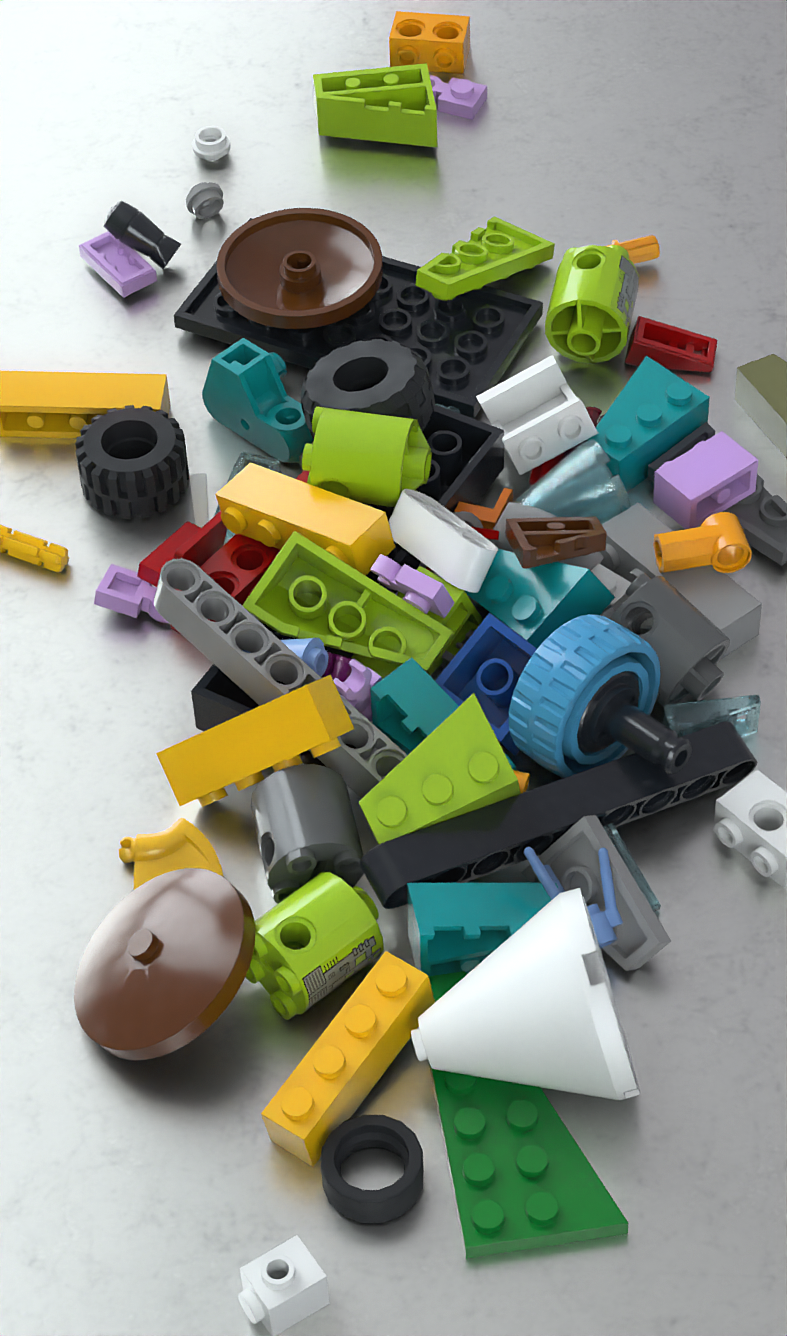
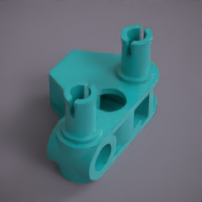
M242 338L212 358L202 390L204 405L215 420L275 459L288 463L299 462V456L303 453L305 444H312L314 439L306 424L301 403L287 395L280 379L287 374L285 370L287 368L286 364L277 353H268L247 339Z

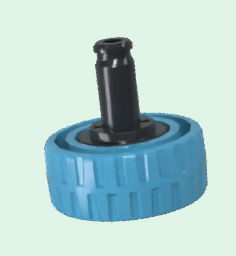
M582 615L556 629L532 655L514 689L509 708V731L513 742L519 750L532 760L561 778H566L617 760L628 749L653 765H660L667 774H675L686 766L692 754V745L685 737L679 738L674 730L650 716L658 695L661 677L659 658L653 647L629 629L604 616Z

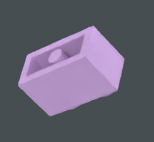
M721 431L708 440L697 443L691 450L676 459L665 462L655 471L653 503L684 529L696 528L709 516L723 512L756 491L758 459Z

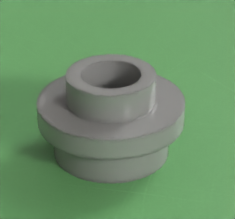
M199 183L189 191L185 199V206L191 214H195L199 219L210 218L216 215L223 207V191L216 183Z

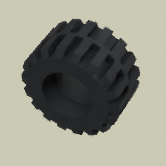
M130 405L120 410L113 408L107 410L106 415L95 416L91 419L92 424L84 425L80 430L81 436L76 439L75 452L81 488L85 499L90 500L91 506L96 510L104 509V513L112 517L120 514L122 519H131L132 516L136 515L144 518L149 517L151 512L161 513L167 510V504H175L180 500V493H185L188 487L187 480H189L183 429H180L175 418H168V413L162 410L154 412L152 407L149 406L134 408V405Z

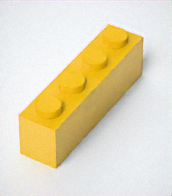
M0 371V437L77 438L81 436L80 430L83 426L92 424L91 419L95 416H103L107 414V410L113 408L117 410L125 409V406L134 405V408L149 406L152 407L154 412L162 410L168 413L169 417L171 405L167 374Z
M251 462L215 494L222 513V522L231 532L245 535L262 542L266 546L282 549L291 534L296 531L365 576L371 571V567L380 554L387 556L395 548L386 512Z
M328 675L156 754L179 806L198 799L201 807H204L228 796L224 788L225 786L235 783L237 790L240 791L265 779L262 770L272 766L274 772L303 763L299 754L309 749L313 757L316 758L340 747L341 744L338 736L355 728L331 675Z
M384 952L261 1112L268 1135L273 1143L310 1166H315L321 1158L322 1147L329 1134L344 1121L351 1118L411 1038V1030L419 1027L418 1017L435 1003L427 974L391 953Z

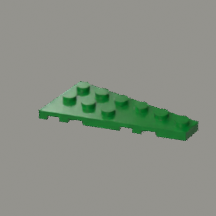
M461 971L429 976L434 1001L439 1000L463 979L467 973ZM429 1063L466 1259L628 1234V1221L541 1087L432 1069Z

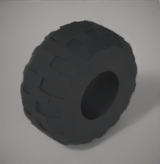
M372 339V341L363 342L361 340L331 351L329 355L318 360L312 370H309L302 384L300 394L303 415L313 439L315 433L312 431V419L316 406L417 419L421 431L425 429L435 408L431 378L422 357L401 343L384 341L383 339Z

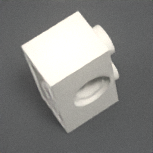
M757 769L716 800L713 831L723 844L730 848L734 847L751 861L754 868L761 875L772 878L785 889L787 887V792Z

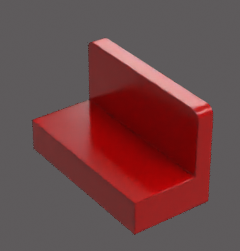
M221 511L202 528L189 521L184 523L139 563L137 577L157 587L162 567L172 559L182 558L190 560L198 567H201L224 545L227 528L222 522Z

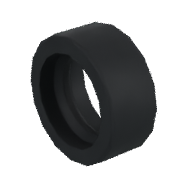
M361 1115L344 1121L329 1134L321 1152L322 1185L329 1203L343 1216L360 1223H383L402 1216L416 1203L423 1189V1150L416 1134L402 1121L386 1115ZM365 1148H384L396 1153L403 1160L404 1174L390 1186L379 1190H362L349 1185L343 1179L341 1164L356 1151Z

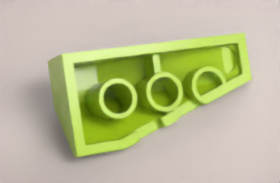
M296 531L291 534L242 605L256 619L281 635L297 639L320 638L324 646L397 665H402L412 657L426 672H428L453 635V631Z

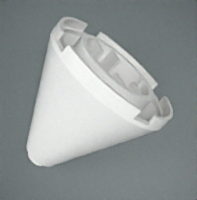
M581 888L559 893L418 1017L419 1028L411 1030L412 1041L418 1060L428 1059L432 1069L619 1101L640 1095L624 1029L620 1022L614 994L584 896L582 897Z

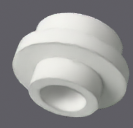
M218 126L200 128L195 133V138L192 141L193 153L207 161L220 159L231 148L229 137Z

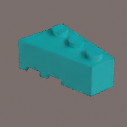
M646 356L596 426L598 434L587 439L586 478L616 499L620 498L648 478L649 464L705 422H708L710 397Z
M498 549L480 590L477 593L465 591L476 608L485 615L492 614L537 649L547 637L566 622L582 615H600L615 598L590 569L560 562L532 568H522L514 552Z
M412 657L370 688L372 724L407 755L459 707ZM505 754L512 769L516 770V765L513 763L510 757L507 754Z
M407 883L408 937L416 968L428 976L465 971L468 974L551 901V898L541 883Z

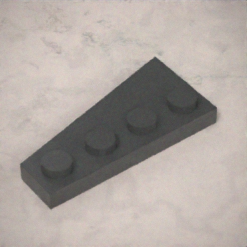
M705 422L649 464L648 479L654 482L655 471L665 462L676 459L691 450L697 443L713 437L715 430L708 422ZM757 474L756 491L723 512H730L738 517L749 545L782 566L787 562V503L779 495L772 496L763 487L764 480Z

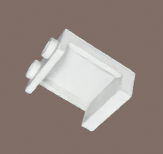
M553 356L476 396L490 424L504 430L502 438L504 449L520 475L598 434L582 400L575 396L567 384Z

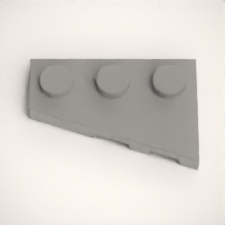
M583 816L538 858L543 865H549L565 892L581 888L582 897L584 896L587 906L597 903L600 911H605L598 851L600 848L608 850L616 906L623 924L613 928L618 940L602 949L626 971L639 969L668 945L671 940L597 816ZM531 864L521 872L531 883H541Z

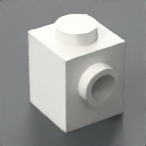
M298 1235L240 1268L243 1291L238 1294L241 1306L254 1324L261 1320L271 1336L280 1334L330 1304L327 1276Z

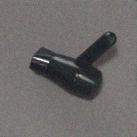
M122 200L114 204L105 216L103 227L116 239H119L121 243L147 257L149 256L163 270L181 246V243L165 235L144 213Z

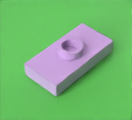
M110 232L103 233L79 245L80 257L123 298L157 281L156 270L134 249L121 243Z

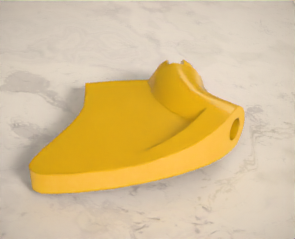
M184 818L178 819L165 831L137 834L136 838L126 836L120 840L122 847L119 849L120 860L123 863L135 862L134 890L159 875L178 869H207L224 877L217 854L209 840L196 826Z

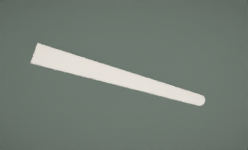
M206 473L190 474L195 525L202 528L208 522Z

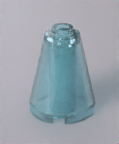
M593 439L580 444L513 501V503L539 508L557 517L596 516L601 524L631 507L628 494L618 474L612 475L606 466V463L611 460L602 447Z

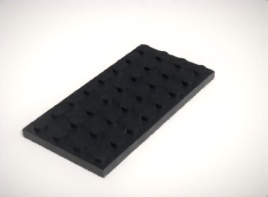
M382 256L383 276L380 287L375 296L362 309L343 320L325 326L307 329L276 328L254 322L242 316L225 301L219 289L216 261L175 312L174 323L175 328L231 345L245 338L268 353H277L284 361L313 369L315 363L322 357L324 358L329 355L331 351L339 347L348 346L353 342L361 340L362 342L372 341V339H383L389 342L395 341L410 348L415 353L417 352L422 357L431 378L435 405L467 417L475 418L481 409L476 396L497 385L543 315V302L485 285L480 289L460 294L452 300H440L433 297L431 292L415 285L417 270L421 267Z

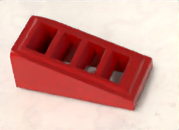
M638 316L629 338L625 363L639 366L644 358L648 356L666 369L711 372L714 367L718 340ZM701 351V355L695 354L693 352Z

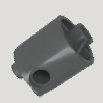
M646 573L641 574L627 588L625 594L628 598L616 611L613 608H609L601 616L629 629L653 647L659 658L661 671L656 701L664 709L672 707L689 693L697 701H700L718 685L724 676V673L716 665L726 653L730 645V639L663 576H656L651 579ZM653 617V626L650 631L640 635L642 623L648 618Z
M315 764L296 765L276 771L259 783L252 793L250 806L267 884L272 891L274 901L279 904L323 872H330L342 878L349 886L354 887L364 875L359 866V861L364 854L347 785L342 775L330 767Z

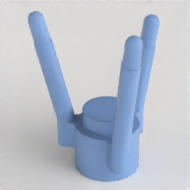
M526 847L524 855L551 900L559 893L565 892L549 865H543L531 847ZM600 848L598 851L605 911H600L597 903L587 906L600 949L618 940L613 928L623 924L616 906L612 871L606 848Z

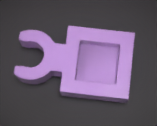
M430 75L435 104H438V111L473 120L487 99V86L471 82L467 79L453 77L449 83H444L440 78Z
M380 554L370 569L371 572L379 575L377 578L379 583L405 595L403 600L425 614L431 611L445 619L454 605V601L443 583L405 564L402 567L387 556Z
M111 564L96 589L94 604L137 618L142 610L148 612L156 621L169 623L155 609L153 601L157 588L138 578V572Z
M351 659L349 662L352 668L350 676L344 682L337 678L333 681L341 696L371 722L370 688L381 681L382 677L356 659Z

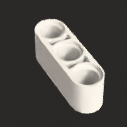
M404 489L388 522L393 540L451 585L468 592L477 593L482 586L498 548L436 500L418 491Z

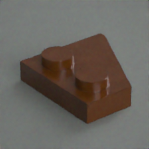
M596 516L506 519L505 537L522 568H532L606 550L607 532Z

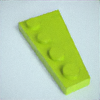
M494 216L488 220L486 229L478 227L472 231L468 242L459 240L452 245V253H441L419 268L415 285L431 292L432 296L437 299L452 300L460 294L480 289L486 284L499 279H506L514 273L534 268L537 264L553 259L555 243Z

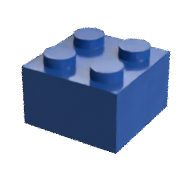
M489 613L435 682L458 706L474 693L500 745L516 756L520 750L510 735L509 708L519 677L537 648Z

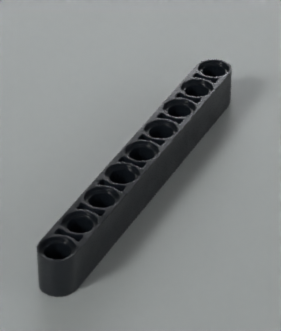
M729 721L721 722L681 736L691 742L692 754L686 766L675 774H667L660 765H653L634 753L381 843L369 850L361 858L359 866L381 905L385 909L397 908L408 904L407 883H465L527 860L524 855L526 847H531L537 856L541 855L583 816L596 815L605 831L732 785L748 776L757 766V760L734 725Z

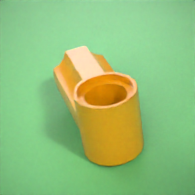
M719 512L709 516L701 524V527L654 534L653 546L656 564L660 573L712 565L716 571L721 573H733L744 568L752 557L751 548L740 521L735 514L730 512Z

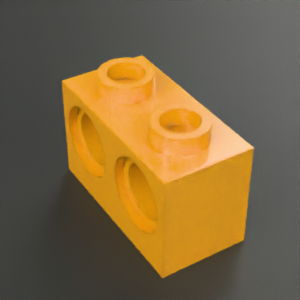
M396 11L389 36L390 67L427 63L429 72L464 74L470 51V16Z

